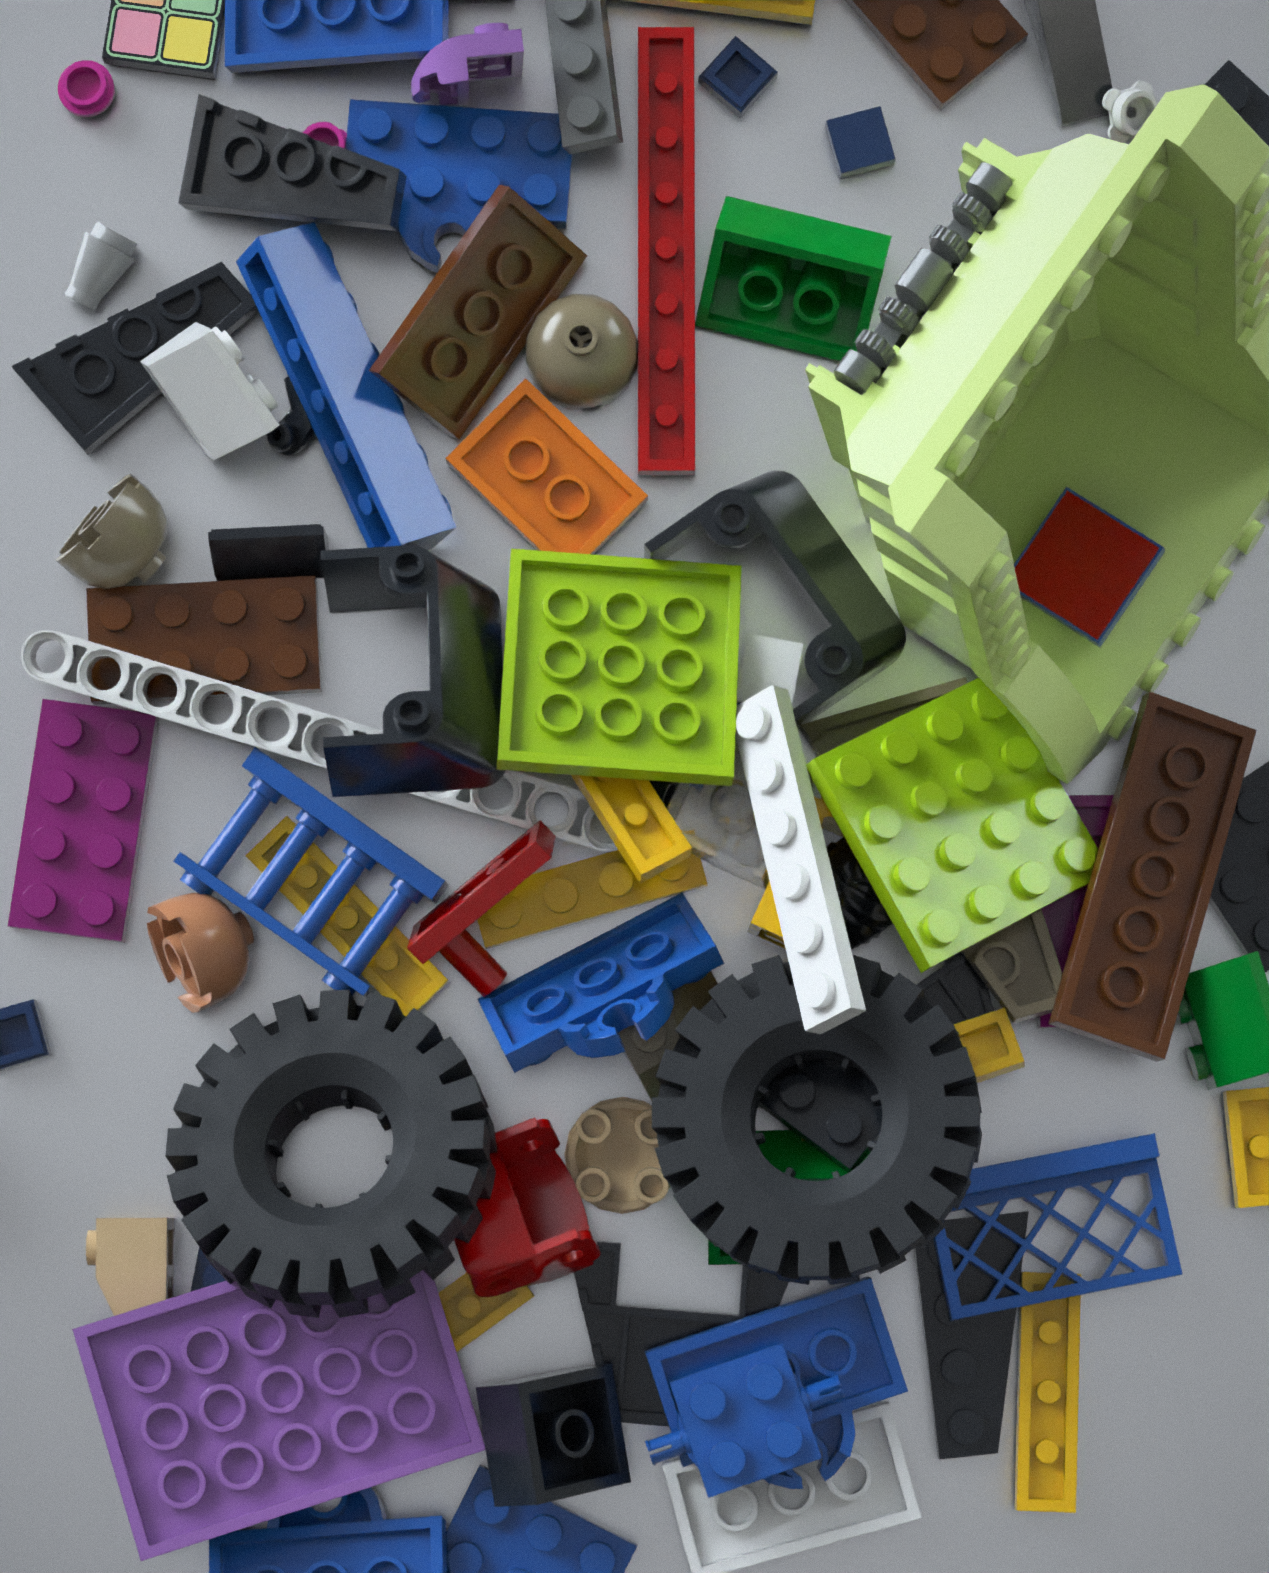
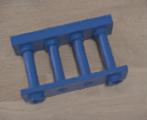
M254 747L242 764V767L253 775V778L248 783V786L252 789L199 863H196L181 852L178 853L173 862L186 870L180 881L199 894L212 895L216 891L325 968L327 972L321 980L334 990H350L352 996L357 991L367 998L369 992L373 993L375 989L361 980L359 976L412 902L418 905L423 896L436 904L449 885L444 879ZM283 796L301 809L295 817L299 822L246 897H244L217 877L271 802L276 805ZM330 829L348 842L342 850L346 856L297 925L291 930L264 910L316 837L319 835L323 838ZM378 863L395 875L389 884L393 887V890L339 964L313 946L312 942L366 868L368 871H371L374 865Z

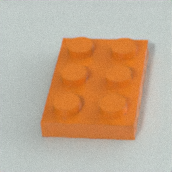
M526 378L445 458L446 463L538 551L594 555L648 501V495Z

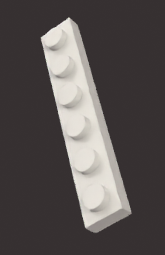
M772 685L737 705L736 740L804 1029L807 1032L822 1034L866 1011L789 692L787 689Z

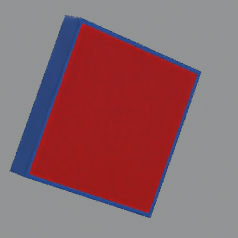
M1066 486L1014 563L1020 596L1085 639L1101 647L1165 553V549L1157 542Z

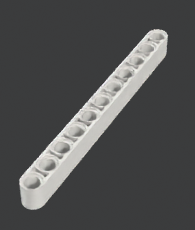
M44 629L34 632L25 640L21 647L20 659L22 666L29 676L38 681L327 768L326 760L315 751L313 745L314 735L321 727L335 725L342 730L344 736L383 734V730L55 630ZM51 640L57 641L63 647L65 653L64 662L57 671L45 673L37 665L36 652L43 643ZM106 657L113 658L120 666L121 678L112 689L100 690L93 683L91 677L92 668L100 659ZM165 674L171 676L176 682L177 695L171 704L161 708L154 706L149 701L147 686L155 676ZM222 691L227 693L232 699L233 713L226 722L218 725L212 724L204 717L202 711L203 702L211 693ZM279 708L288 716L290 722L289 730L282 739L274 742L268 741L259 733L258 720L266 710ZM506 770L503 775L512 785L513 796L508 805L498 810L490 809L481 802L479 788L448 790L442 793L435 791L410 793L508 824L530 829L539 821L534 812L537 799L544 793L556 792L563 796L568 805V814L565 820L558 825L547 826L556 838L602 852L618 850L614 842L603 843L596 840L592 835L590 822L595 813L580 790L518 771Z

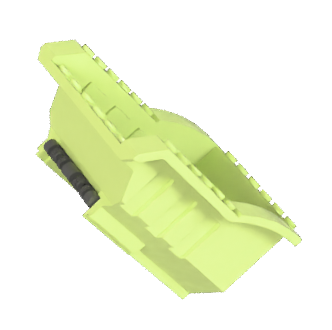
M1205 84L1166 92L1129 145L1086 134L1050 150L1016 157L986 138L982 140L977 148L966 142L961 151L963 163L958 169L962 193L960 192L952 203L954 218L948 227L942 225L935 227L928 238L930 239L931 250L920 248L895 283L897 299L886 296L878 309L881 321L873 332L867 329L862 330L855 340L857 352L848 350L833 371L834 374L821 365L817 368L810 363L805 369L810 383L808 388L832 458L849 469L865 520L871 525L872 534L877 550L881 552L883 568L901 623L970 667L1027 731L1041 752L1048 772L1066 784L1072 781L1104 749L1111 737L1119 741L1126 734L1137 714L1131 708L1143 691L1147 693L1154 692L1162 682L1169 668V665L1164 660L1176 644L1183 648L1191 640L1201 622V618L1196 616V614L1208 597L1216 601L1224 592L1233 576V571L1228 569L1240 551L1248 555L1255 547L1265 529V525L1260 523V521L1269 510V146L1217 91ZM1066 486L1157 542L1165 549V553L1101 647L1085 639L1020 596L1014 563Z

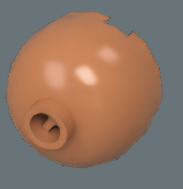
M188 893L169 898L148 907L147 913L157 916V919L147 923V930L154 954L167 982H172L177 977L187 993L177 997L183 1006L192 1013L200 1012L234 994L245 979L250 962L248 946L254 943L253 932L246 917L241 912L233 914L225 903L209 894Z

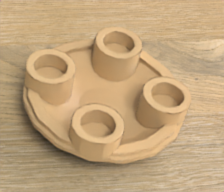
M627 1097L600 1101L583 1112L569 1131L564 1153L566 1167L575 1182L581 1198L597 1208L620 1214L644 1210L663 1199L670 1188L669 1183L663 1177L655 1148L658 1147L657 1133L652 1129V1106L646 1101Z

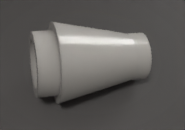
M96 222L91 234L86 231L84 233L71 282L64 295L95 311L101 299L135 261V258L131 257L137 243Z

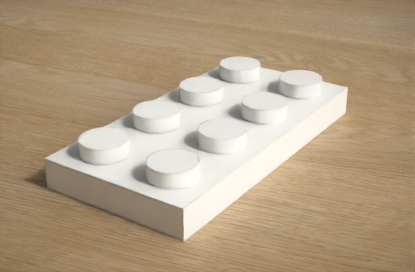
M890 1402L852 1411L856 1435L851 1456L845 1460L831 1478L826 1481L823 1480L817 1470L819 1460L793 1468L802 1477L803 1489H788L769 1484L764 1479L708 1498L699 1469L695 1464L682 1467L680 1459L662 1464L691 1573H727L922 1519Z

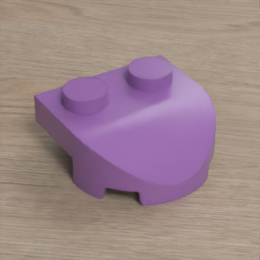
M487 23L476 26L474 34L459 35L441 42L428 52L414 73L411 82L413 101L416 103L431 100L430 93H436L442 106L469 105V82L522 77L524 58L522 30H509L506 23Z

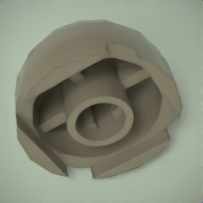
M571 294L552 301L537 315L526 338V363L534 386L549 401L569 410H582V408H592L598 405L602 407L612 403L628 389L637 370L638 340L630 320L614 303L594 294ZM591 341V343L587 347H584L585 343ZM572 342H577L578 346L575 347L572 345Z
M130 473L107 492L115 500L113 502L106 500L99 508L94 506L59 551L62 555L56 558V561L73 576L90 586L102 589L118 588L126 585L136 576L141 581L146 582L166 559V556L159 551L167 536V517L155 495Z

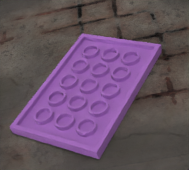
M422 1270L410 1278L416 1293L390 1306L380 1293L367 1298L369 1313L339 1318L332 1305H322L319 1318L292 1315L288 1312L282 1301L276 1300L272 1308H269L247 1297L237 1282L234 1281L232 1284H229L227 1281H223L72 1329L140 1560L144 1561L486 1450L435 1280L433 1281Z

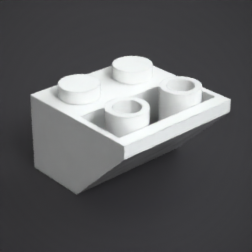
M195 322L140 362L205 454L216 460L277 428L279 423L271 411L277 408L278 404L259 378L254 380L249 373L245 376L237 364L245 358L225 330L221 332L216 326L210 329Z

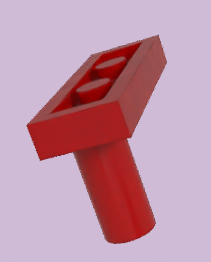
M539 820L413 926L407 949L422 964L439 952L483 997L494 991L507 976V971L474 939L466 928L552 858L556 836Z

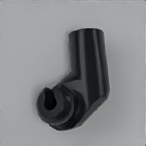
M288 376L284 379L291 408L282 420L279 421V426L267 433V441L270 447L284 455L296 454L303 450L315 434Z

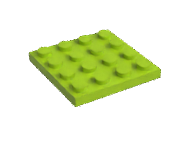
M511 549L496 770L732 786L735 762L742 566Z
M976 678L850 740L806 764L811 779L921 973L1089 884L1098 853L1095 842L1059 779L1048 772L1041 752L1027 731L980 678Z

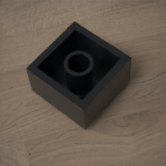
M612 1364L565 1368L476 1387L495 1507L539 1505L631 1482Z

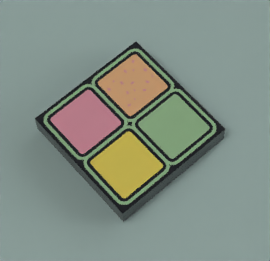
M111 0L102 52L104 64L215 79L225 21V0Z

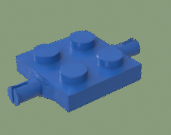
M780 1343L670 1381L669 1384L679 1410V1430L649 1441L646 1440L645 1443L648 1452L671 1445L670 1448L650 1454L653 1466L659 1462L687 1453L688 1457L698 1467L707 1496L710 1498L822 1459L812 1430V1409L840 1399L844 1400V1391L840 1388L819 1395L822 1391L841 1385L837 1374L803 1386L801 1381L792 1372L784 1345Z

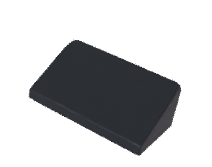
M321 524L211 529V532H208L214 575L217 581L299 576L324 578L321 565V551L329 550L328 535Z

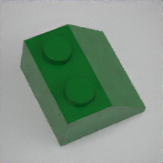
M1258 951L1190 972L1188 975L1176 1020L1179 1025L1186 1023L1188 1025L1194 1046L1187 1048L1190 1067L1197 1081L1205 1079L1208 1090L1269 1073V984Z

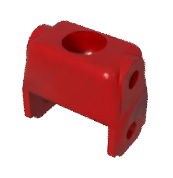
M534 1117L496 1132L497 1152L490 1154V1159L496 1170L491 1198H479L476 1204L483 1219L469 1244L458 1238L454 1239L462 1266L470 1278L474 1293L479 1297H494L520 1287L554 1281L593 1265V1261L601 1255L597 1242L591 1233L587 1213L575 1182L564 1162L555 1151L559 1147L560 1142L550 1120H536Z

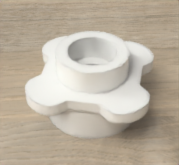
M1138 80L1134 82L1131 88L1122 91L1112 88L1105 93L1102 105L1109 114L1110 126L1107 134L1110 140L1126 143L1130 136H1136L1153 112L1158 101L1153 96V87L1150 83ZM1132 107L1133 115L1129 118L1127 116V110L1128 108Z

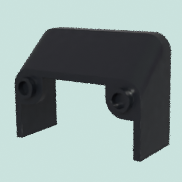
M770 471L721 491L644 544V558L666 560L705 532L719 546L731 549L746 546L763 533L766 535L830 625L829 628L817 635L806 649L804 658L805 669L819 691L793 709L798 730L801 724L810 722L892 665L900 657L904 649L906 632L900 619L797 477L788 472Z
M404 545L322 550L321 565L330 612L427 607L430 690L406 692L394 697L386 705L383 712V734L323 737V750L332 797L485 788L498 782L506 770H496L503 675V643L500 600L495 590L419 546Z

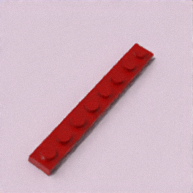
M638 27V475H695L694 27Z

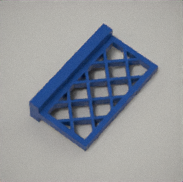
M1155 1133L972 1169L969 1177L971 1184L958 1210L953 1208L951 1212L965 1210L985 1223L968 1250L947 1238L945 1228L933 1238L950 1321L1182 1275L1157 1158L1160 1157ZM1145 1174L1150 1200L1138 1217L1110 1197L1123 1178ZM1112 1181L1105 1193L1092 1186L1093 1184ZM1078 1187L1099 1201L1082 1228L1053 1209L1067 1189ZM1055 1192L1047 1205L1034 1197ZM1023 1199L1042 1212L1025 1239L996 1221L1008 1201ZM998 1203L990 1216L977 1208ZM1105 1206L1134 1224L1117 1251L1088 1233ZM1152 1210L1157 1229L1146 1222ZM1048 1217L1077 1235L1060 1263L1031 1244ZM990 1228L1019 1246L1003 1274L973 1255ZM1140 1229L1160 1242L1165 1266L1144 1270L1123 1256ZM1083 1240L1111 1258L1110 1263L1099 1279L1086 1281L1066 1268ZM950 1250L962 1257L955 1270ZM1026 1251L1054 1269L1053 1274L1042 1290L1028 1292L1008 1279ZM969 1262L996 1280L997 1283L984 1302L962 1306L956 1281ZM1118 1263L1131 1271V1273L1111 1276ZM1060 1275L1075 1283L1053 1288ZM1003 1286L1017 1294L995 1299Z

